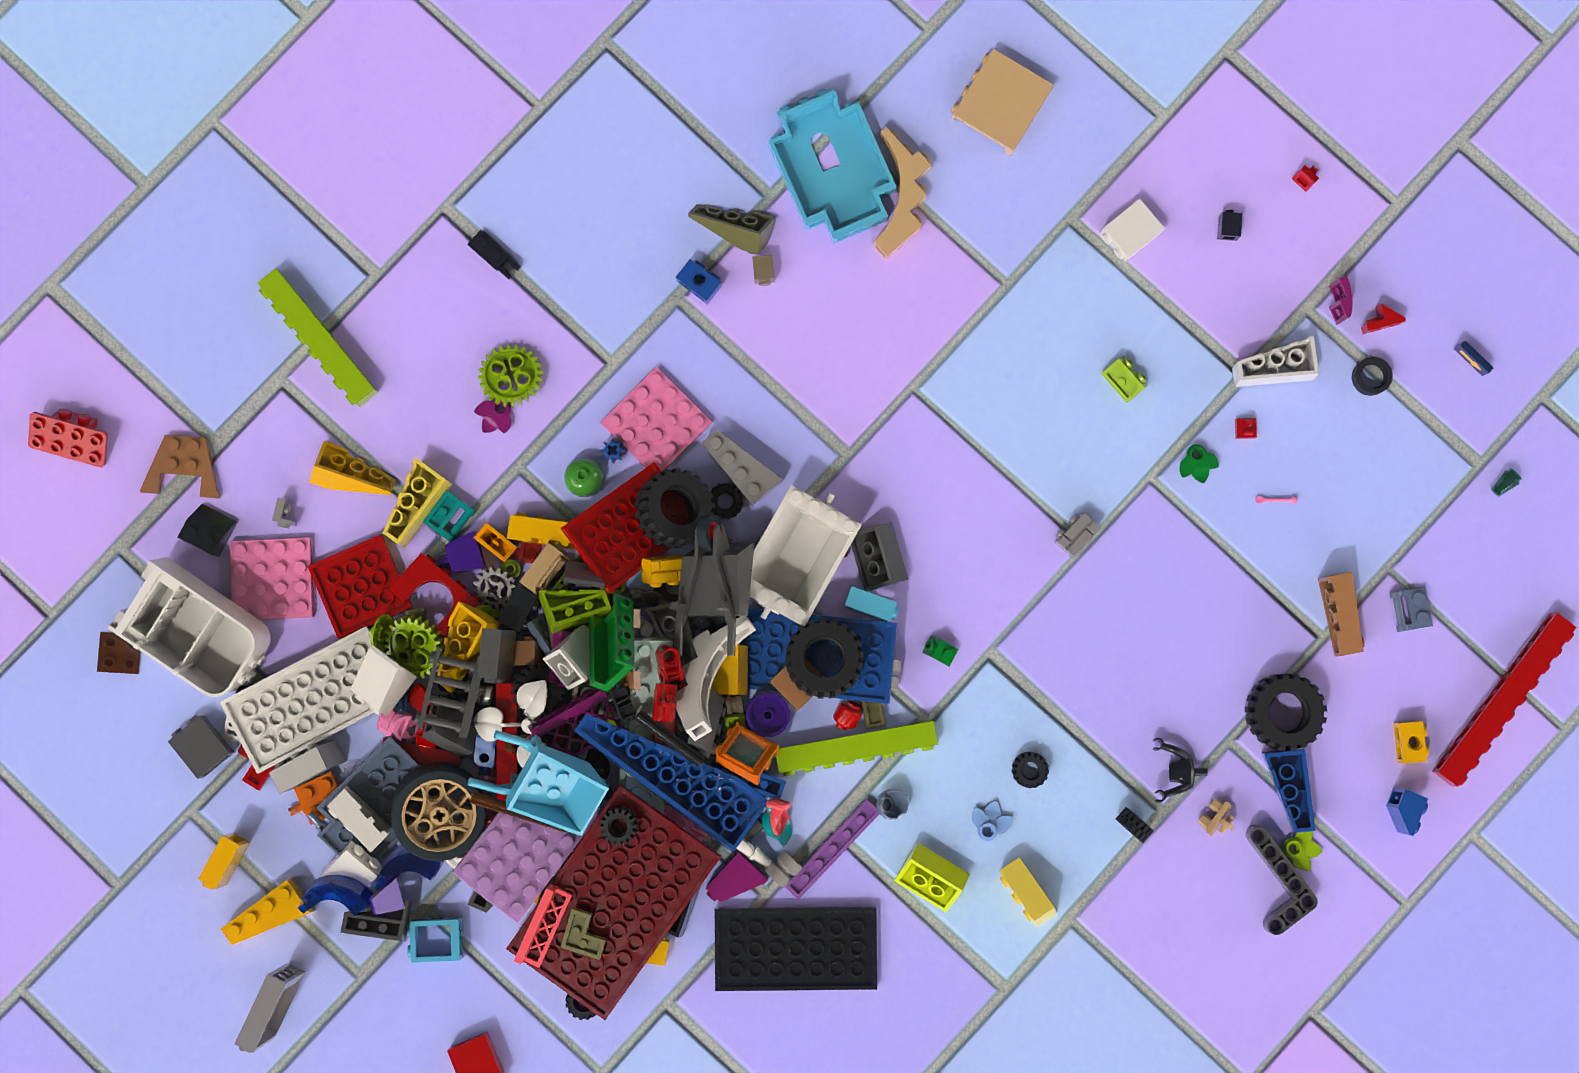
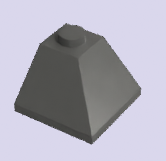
M572 558L571 561L567 560L563 587L580 590H604L605 583L589 569L586 563H583L584 560Z

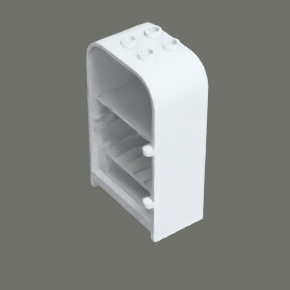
M168 557L149 560L146 569L141 575L145 579L144 584L129 608L119 610L113 622L107 628L130 643L135 649L140 650L171 671L173 675L178 676L207 696L219 697L235 691L240 685L246 684L247 681H252L256 675L254 670L257 665L260 666L267 657L265 653L271 642L268 627Z

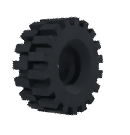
M541 663L520 670L514 676L516 680L511 682V686L514 689L510 690V693L515 695L512 701L516 703L517 692L522 685L546 680L547 700L543 713L539 715L542 716L560 707L559 703H562L564 700L561 695L565 694V690H562V687L556 686V683L549 682V666L547 664L542 665Z

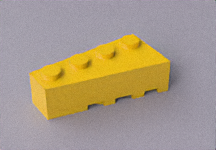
M516 512V515H510L507 532L508 540L547 545L549 543L554 547L558 544L562 548L575 550L560 529L568 523L566 519L556 518L555 521L547 520L548 517L536 515V518L528 517V514Z
M290 878L223 926L221 931L231 945H234L316 910L295 880Z

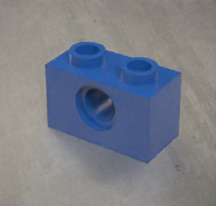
M689 259L675 277L676 281L708 305L722 287L721 279L715 273L711 272L709 274L705 271V266L698 260L694 262ZM698 276L705 278V282L701 285L694 282Z

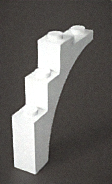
M741 616L736 619L735 647L756 630L747 616ZM728 625L713 634L706 630L691 639L698 657L682 667L688 685L677 691L676 709L685 731L694 741L712 731L708 713L709 694L714 677L727 657Z

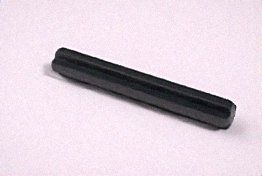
M643 710L638 712L635 720L697 767L704 762L705 757L659 722L653 721L652 717Z

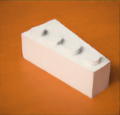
M1314 336L1237 361L1232 368L1235 387L1314 380L1319 375Z

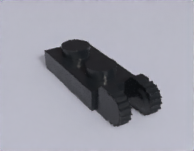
M481 230L467 244L493 269L499 271L508 280L512 276L507 270L502 268L506 262L514 270L518 271L520 269L510 256Z

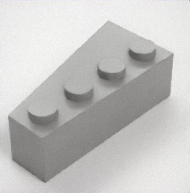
M718 430L702 442L704 448L733 484L738 487L751 506L755 505L783 482L782 478Z

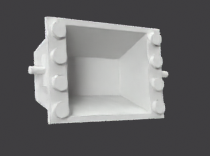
M791 485L756 546L753 555L750 597L765 607L760 616L766 620L768 614L772 611L778 615L782 614L805 627L862 524L830 506L835 497L831 493L826 501L823 502Z

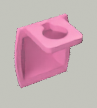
M395 705L388 716L383 713L380 714L377 729L386 736H392L396 740L401 741L404 738L416 741L418 724L414 723L415 720L412 719L413 716L409 712H396ZM415 725V732L412 735H409V732L407 731L408 727H412Z

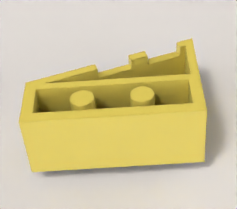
M1020 857L999 870L1002 875L999 878L1005 888L1010 887L1013 892L1011 894L1017 905L1021 903L1025 909L1022 912L1029 922L1032 920L1035 926L1038 927L1057 914L1055 907Z

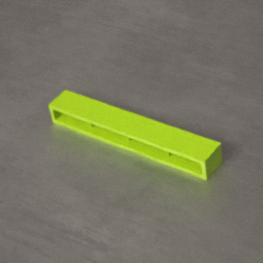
M275 268L257 282L261 287L258 290L261 295L273 302L271 307L278 315L282 313L285 317L284 323L290 330L292 328L295 329L298 333L295 335L296 338L303 345L305 343L310 348L308 350L309 354L315 360L318 358L321 361L322 365L320 367L327 375L331 374L334 377L332 382L339 390L343 388L347 393L345 398L351 405L356 404L361 407L378 393L279 270Z
M927 721L779 748V754L776 759L779 773L789 776L796 774L795 770L803 769L805 773L815 771L817 766H823V769L833 768L835 763L843 762L844 766L855 764L856 759H862L863 762L875 760L874 756L882 755L883 758L894 757L895 752L902 751V755L914 753V749L922 748V751L933 750L934 745H938L934 721Z

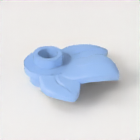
M996 801L988 804L984 811L974 808L972 812V822L978 827V836L984 841H991L997 834L1005 833L1012 823V817L1001 816L1000 807ZM985 827L991 829V832L987 835L983 831Z

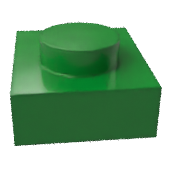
M931 635L925 643L922 653L950 667L959 649Z

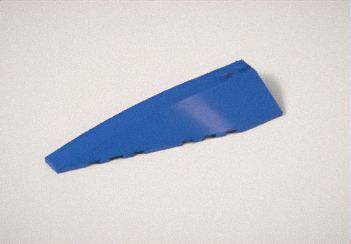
M585 714L574 729L577 734L728 850H736L766 807L768 800L740 778L705 763L697 767L677 751L594 716Z

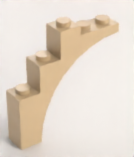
M885 127L880 132V138L889 149L896 165L899 177V197L892 219L885 230L874 241L873 246L887 260L922 228L920 217L916 213L912 214L911 212L926 200V189L916 182L930 171L932 165L930 164L931 160L924 153L921 154L917 151L912 156L911 149L898 140L899 136L897 133Z

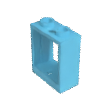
M851 586L844 604L845 608L884 622H891V619L895 620L899 608L896 607L897 602Z
M462 917L413 919L410 921V925H407V937H410L407 955L408 958H411V963L460 961L463 958ZM451 925V954L418 956L417 926Z

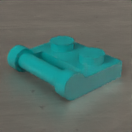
M446 490L423 522L449 542L456 540L455 536L470 516H474L476 511ZM461 507L465 511L451 530L446 532L444 530Z

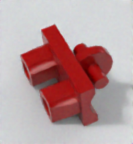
M656 683L652 710L653 721L673 722L674 710L677 707V685Z

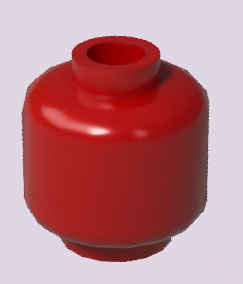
M852 700L840 702L833 714L836 726L844 731L854 729L862 717L861 706Z

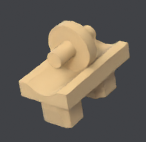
M1215 798L1209 808L1217 813L1212 819L1204 813L1198 820V823L1210 836L1214 834L1220 824L1222 825L1218 831L1222 834L1227 828L1231 831L1235 828L1230 824L1234 819L1232 815L1229 814L1226 820H1224L1232 809L1231 804L1227 801L1224 803Z

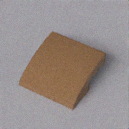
M805 658V663H806V666H807V668L809 669V671H810L812 674H814V675H816V676H818V677H823V678H825V677ZM786 666L770 681L797 711L812 698L806 695V692L800 691L794 682L792 683Z

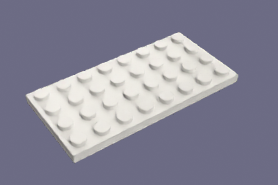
M367 626L220 702L257 774L374 713L369 709L370 704L367 702L363 704L355 698L356 693L351 690L366 653L371 646L370 631Z

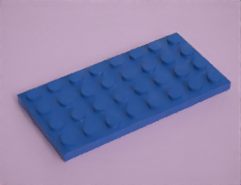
M748 608L747 618L756 629L740 642V645L748 646V689L779 692L770 681L786 666L787 645L793 633L795 634L801 625L782 614L778 615L770 611L765 620L760 617L764 610ZM811 615L808 622L812 620L816 622L821 618H825V621L834 619L841 625L844 623L850 631L853 630L855 632L856 638L860 640L864 658L859 678L852 688H849L843 695H836L835 698L890 704L898 623ZM823 640L813 643L805 655V658L825 678L838 673L844 662L841 649L831 641Z

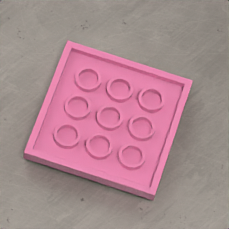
M655 367L600 423L619 442L621 441L622 445L645 468L655 462L659 469L663 471L712 424V421Z
M311 538L230 541L231 601L259 620L314 617L313 579L307 567L312 564Z

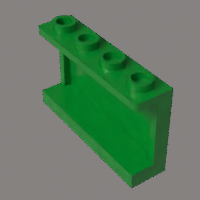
M619 594L613 596V610L605 618L593 615L589 619L590 686L608 692L635 667L633 600Z

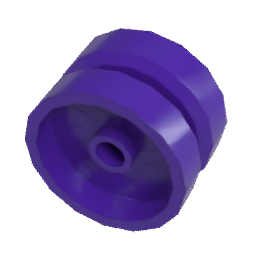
M764 693L756 696L745 710L747 728L763 738L778 736L787 728L790 721L788 704L782 697L774 693ZM770 712L771 718L766 719L764 713Z

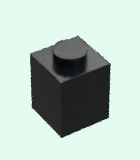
M1230 209L1225 210V212L1219 215L1217 240L1237 241L1241 237L1243 213H1237L1236 210Z

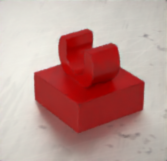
M1304 165L1292 180L1306 192L1319 179L1316 175L1319 170L1314 165L1310 169Z
M1256 418L1235 419V439L1257 438Z

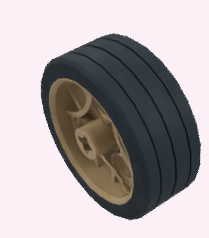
M427 763L406 774L397 785L391 802L392 828L401 845L414 856L430 861L451 860L467 852L482 834L487 817L486 808L471 804V806L464 805L463 803L468 797L471 799L473 792L483 793L479 788L468 786L469 778L474 777L465 769L452 763ZM444 782L452 785L445 789ZM459 787L465 793L458 801H455L449 794ZM421 788L422 795L414 794L417 790ZM432 788H437L440 791L436 796H431L428 792ZM409 800L422 801L419 811L406 807ZM455 813H462L464 815L459 821L453 819ZM405 814L413 816V818L407 822ZM424 821L429 826L426 829H420L418 824ZM450 829L451 837L439 840L437 832ZM454 830L460 831L456 835H454ZM433 835L435 840H431L428 838H430Z

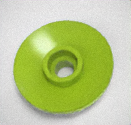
M382 614L378 617L369 633L371 644L382 652H385L387 649L383 647L387 643L383 639L387 635L385 631L393 623L391 616L387 614Z

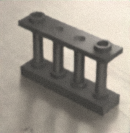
M437 647L436 651H431L429 663H432V668L421 712L417 711L414 723L418 724V729H422L423 723L454 729L455 732H458L459 738L466 739L481 678L477 677L479 656L471 662L440 655L441 648ZM442 663L468 669L469 672H472L471 681L467 680L466 682L435 675L437 664ZM437 683L464 689V692H468L467 698L461 702L430 695L432 685ZM428 703L459 709L460 712H463L462 720L456 722L426 715Z

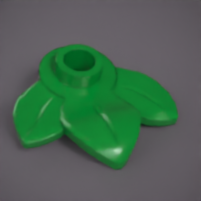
M1195 444L1187 449L1186 457L1180 462V475L1182 478H1185L1192 474L1196 481L1205 483L1209 476V469L1218 468L1219 463L1214 454L1206 452L1203 446ZM1194 451L1199 453L1198 458L1193 457Z

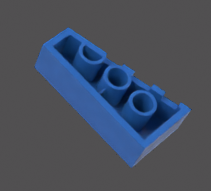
M1305 749L1262 753L1291 830L1294 833L1316 831Z

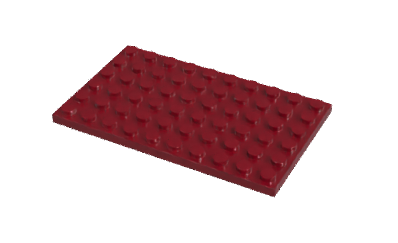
M621 784L551 883V885H556L564 891L572 893L573 896L541 967L538 968L526 961L524 963L603 1020H606L717 864L721 855ZM615 806H625L626 809L629 807L632 813H636L635 817L639 820L637 834L631 841L621 846H617L616 843L612 845L609 840L606 842L604 840L606 837L601 835L602 830L599 828L603 815ZM616 818L612 821V828L617 833H623L627 829V824L623 819ZM556 893L554 896L555 906L564 904L566 897ZM541 899L506 948L515 956ZM573 907L593 913L588 933L607 938L600 960L561 948ZM554 911L546 914V922L549 925L557 920ZM546 929L538 931L539 943L548 940L549 936ZM538 947L530 949L528 956L539 960L540 952Z

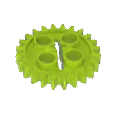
M507 344L505 350L500 345L499 352L492 349V356L486 354L488 361H481L483 367L478 369L479 373H481V375H478V379L482 381L479 383L480 388H484V395L489 394L488 398L490 401L495 398L496 405L503 401L504 407L507 406L508 402H511V406L514 407L515 402L522 406L523 399L530 402L529 395L536 397L534 390L540 391L538 384L543 383L542 378H540L543 376V371L540 370L542 368L541 363H537L538 357H532V351L526 353L525 347L518 350L517 344L514 346V349H511L510 345ZM505 360L509 364L516 387L518 389L517 391H514L510 377L508 376L507 369L504 364ZM515 361L522 362L520 366L512 365ZM497 367L503 369L499 373L493 372V370ZM524 378L528 380L525 384L518 383L519 380ZM502 385L509 386L507 390H500Z
M414 614L410 617L404 615L402 618L399 617L389 625L390 628L385 631L387 635L383 639L387 643L383 647L389 649L385 654L391 655L395 661L417 678L420 675L422 678H425L427 675L430 676L432 663H429L431 651H436V648L440 647V655H444L445 645H442L441 642L445 639L438 637L441 631H434L435 624L432 626L428 625L429 619L422 622V616L415 618Z

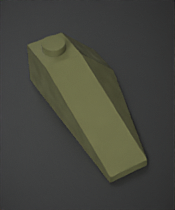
M697 204L688 213L689 218L737 248L757 255L767 246L776 221L775 216L758 211H751V214L739 213L740 209L722 211L720 207Z

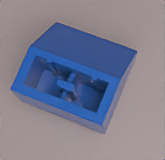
M1393 787L1386 804L1388 812L1398 833L1414 837V834L1420 829L1421 823L1419 821L1421 816L1428 809V798L1407 789Z

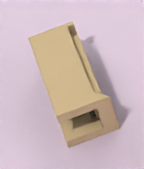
M548 543L519 582L539 596L540 590L547 588L565 564V560L570 559L564 555L566 550L558 544L554 547Z

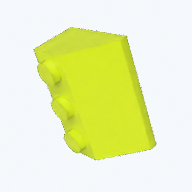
M917 843L894 881L946 912L963 891L970 874L922 844Z

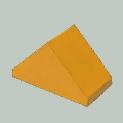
M487 522L473 537L504 563L517 548V546Z

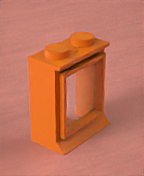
M737 722L734 728L731 727L728 730L723 744L719 743L715 750L716 763L759 785L761 773L763 770L767 771L769 769L771 758L773 756L777 757L779 754V744L770 742L739 725Z

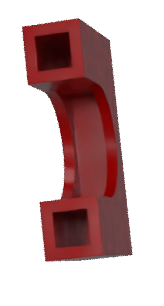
M421 553L392 584L389 591L405 604L424 584L439 583L447 587L453 597V606L435 628V631H441L440 635L445 639L448 637L450 628L448 626L449 618L457 603L462 602L475 608L482 605L480 603L482 600L476 594L472 593L470 595L465 591L467 587L459 580L455 582L450 578L452 574L444 567L440 569L436 566V560L429 554L424 555Z

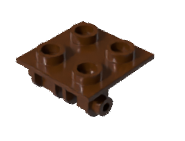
M100 632L96 672L139 674L141 651L135 649L130 643L113 632Z

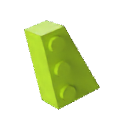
M540 590L539 600L552 634L588 623L593 615L604 618L612 609L605 590Z

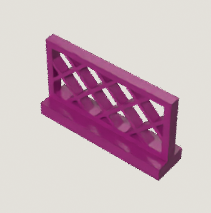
M598 688L592 689L528 726L533 736L536 734L541 737L546 733L553 735L551 744L546 745L547 747L568 753L574 757L594 747L584 738L572 736L574 727L579 724L576 723L577 717L581 713L601 717L603 721H606V719L615 721L617 727L623 729L620 721L616 720L613 708L604 691ZM604 701L606 705L605 714L594 713L596 705ZM564 723L571 725L568 735L558 733L560 725ZM557 736L567 738L564 749L554 747ZM570 740L581 742L578 750H567Z

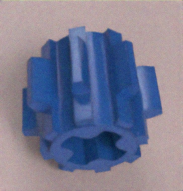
M612 438L609 444L603 442L606 447L600 450V452L606 454L604 457L605 461L611 459L612 463L615 464L616 459L623 460L621 454L625 453L626 450L621 448V441L616 444L614 438ZM611 447H612L613 449H615V448L617 447V449H616L617 454H616V455H614V454L609 455V454H610L609 449H610Z

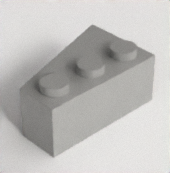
M337 740L319 746L315 743L307 747V752L304 754L298 752L290 757L291 761L287 762L284 760L276 764V769L269 772L279 794L290 791L313 779L315 776L329 771L330 768L346 762L347 760Z

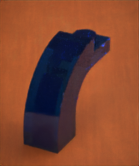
M410 852L404 853L391 859L382 867L379 874L385 878H381L375 888L379 890L397 873L401 874L407 871L416 872L431 881L435 878L445 861L424 860Z
M326 875L312 882L307 892L301 897L302 901L298 909L304 914L321 901L334 900L342 903L356 916L370 906L369 898L373 893L367 886L352 877Z

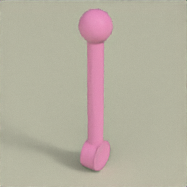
M1257 496L1255 501L1257 504L1263 502H1291L1295 504L1298 499L1295 496L1290 498H1263L1262 496Z

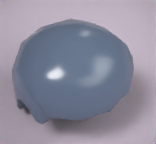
M888 789L878 796L876 807L878 813L884 819L896 820L908 811L909 801L903 791Z

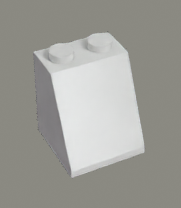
M585 625L575 629L542 658L568 690L585 682L590 677L589 628H586Z
M371 644L351 690L356 693L355 698L363 704L369 703V709L375 714L379 715L381 712L388 716L417 677L389 655Z

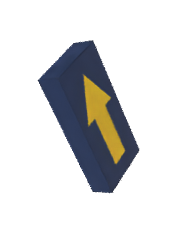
M1467 341L1459 343L1454 348L1481 376L1489 374L1494 369Z

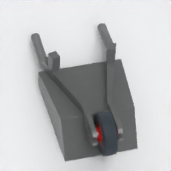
M715 514L703 515L698 521L695 529V548L684 555L682 559L678 602H671L669 608L677 610L675 649L679 652V656H682L683 626L687 617L724 616L728 625L727 656H735V616H748L755 543H729L725 527L720 518Z

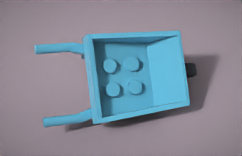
M497 730L494 733L495 739L520 745L531 753L520 774H511V784L496 785L471 777L468 780V786L507 795L505 799L507 810L582 836L597 808H604L615 793L613 788L607 783V780L601 778L589 762L542 745L541 738L536 734L529 740Z

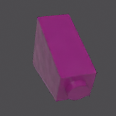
M738 851L706 886L705 889L708 890L706 894L714 902L716 900L723 902L765 884L768 881V877Z

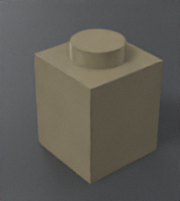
M772 255L752 257L755 284H759V286L771 285V282H774Z

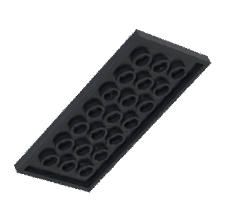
M876 907L714 909L715 991L877 990Z

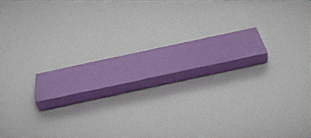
M866 798L802 865L801 871L796 876L791 877V881L785 888L799 900L878 817L877 807Z

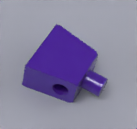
M472 531L446 544L447 554L436 557L439 568L451 566L453 573L477 571L487 568L481 545L473 538L477 533Z

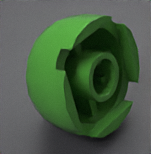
M578 458L567 466L564 473V482L572 494L578 497H591L601 489L604 483V473L600 465L594 460Z

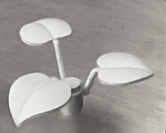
M546 680L526 683L519 688L517 703L520 708L525 709L524 714L528 716L523 722L502 723L503 713L495 707H487L480 710L474 718V726L480 737L485 741H496L497 739L494 738L496 730L502 732V727L521 726L525 733L530 734L527 739L531 740L533 735L528 726L541 719L539 715L545 709L547 700ZM519 746L517 749V760L523 768L531 753L522 746Z

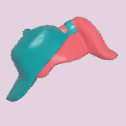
M777 798L769 799L766 802L767 810L762 815L763 829L767 835L775 838L782 846H785L792 836V825L789 821L790 816L787 813L791 803Z

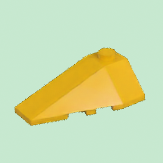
M458 602L449 618L448 626L450 628L448 637L444 640L446 646L443 656L470 662L476 660V657L480 656L482 628L498 629L501 623L486 612ZM439 663L437 675L462 680L469 670ZM441 685L449 692H453L455 687Z

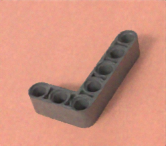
M1250 826L1246 830L1247 840L1291 897L1263 920V927L1267 932L1273 935H1280L1317 907L1318 899L1270 834L1262 827ZM1259 830L1261 833V837L1259 838V840L1255 841L1253 839V833L1254 831ZM1271 846L1273 848V854L1267 857L1265 854V850L1267 847ZM1280 863L1285 864V870L1282 873H1279L1277 869ZM1293 879H1296L1298 882L1295 889L1290 888V882ZM1308 895L1310 902L1304 906L1302 900ZM1289 908H1293V910H1294L1293 916L1290 917V918H1287V916H1286L1287 910H1288ZM1273 920L1278 922V927L1275 930L1270 928Z

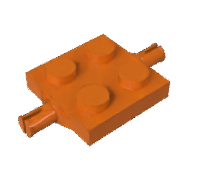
M332 771L294 788L299 804L288 808L289 812L295 810L290 813L291 816L301 811L307 816L313 811L321 820L326 818L316 807L340 785Z

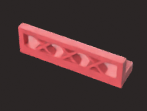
M551 884L546 888L514 962L521 965L526 961L538 968L541 967L573 896L572 893ZM556 893L566 897L564 904L555 906L554 896ZM554 911L557 920L549 925L546 922V914ZM546 929L549 936L548 940L539 943L538 931ZM538 947L540 952L539 960L528 956L530 949Z

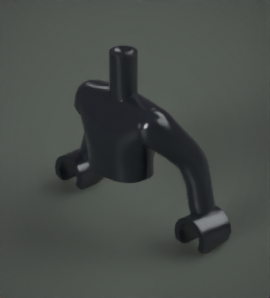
M1161 738L1152 740L1153 742L1157 741L1160 743V747L1152 748L1154 751L1162 749L1181 758L1180 760L1169 762L1170 782L1182 785L1165 791L1157 790L1154 792L1155 794L1159 793L1162 795V800H1154L1156 803H1161L1167 797L1192 789L1195 776L1208 775L1207 768H1194L1192 756L1183 749L1164 743Z

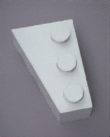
M347 785L327 805L329 808L328 812L334 818H338L344 827L352 832L370 853L389 833L390 825Z

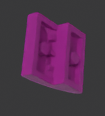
M1347 276L1339 278L1329 286L1335 303L1329 309L1336 325L1341 324L1352 315V291Z

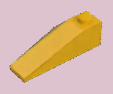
M323 441L309 483L332 490L391 495L396 479L376 467L371 468L367 466L362 458H354L348 454L349 450L344 447Z

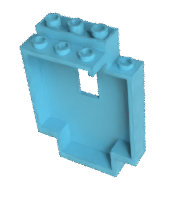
M822 89L816 92L815 96L810 98L803 97L796 104L791 106L790 104L784 105L779 109L780 111H777V118L784 134L778 133L773 135L768 144L805 229L809 230L824 223L833 244L886 222L888 215L881 198L895 193L897 187L859 102L855 104L853 102L848 103L842 107L843 109H840L837 103L838 96L836 91ZM817 133H823L829 137L840 162V165L824 172L811 146V139Z

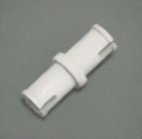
M745 839L736 848L744 853L747 859L750 861L754 860L763 868H767L772 862V857L766 855L759 850L760 848L757 845H752Z

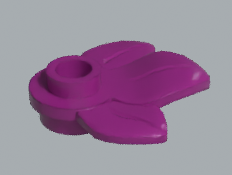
M484 401L475 408L474 413L484 417L482 420L483 433H490L499 429L505 434L510 429L512 421L509 416L511 413L509 402L504 412L498 411L500 406H504L503 401L496 405L495 401Z

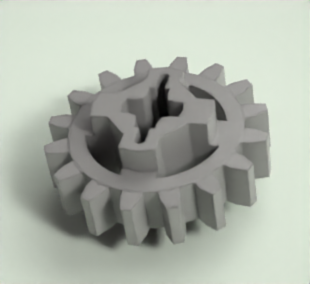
M492 565L489 570L484 568L482 573L477 574L476 577L479 580L473 582L477 586L473 589V592H478V597L483 600L481 602L482 605L488 603L491 608L495 605L496 609H499L501 604L503 607L506 606L514 590L513 588L517 585L515 582L512 583L515 576H508V569L503 572L502 566L495 570L494 565ZM483 581H484L485 584H486L484 590H483ZM496 585H497V586H498V589H494V590H493V589H492V586H496ZM506 585L508 588L507 594L504 591Z

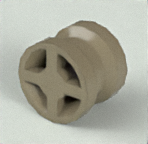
M736 695L735 697L725 696L727 715H732L735 712L739 714L744 713L741 695Z

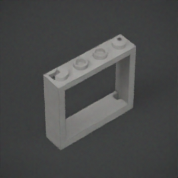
M287 963L267 974L234 1045L239 1046L240 1051L254 1053L275 1039L306 971Z

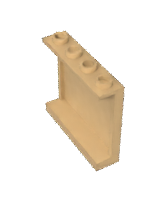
M993 49L990 54L986 53L982 59V68L980 70L976 69L971 77L973 82L970 87L966 85L961 94L963 97L961 102L954 104L951 113H953L951 120L954 121L956 118L1006 148L1005 152L1012 156L1050 94L1054 84Z

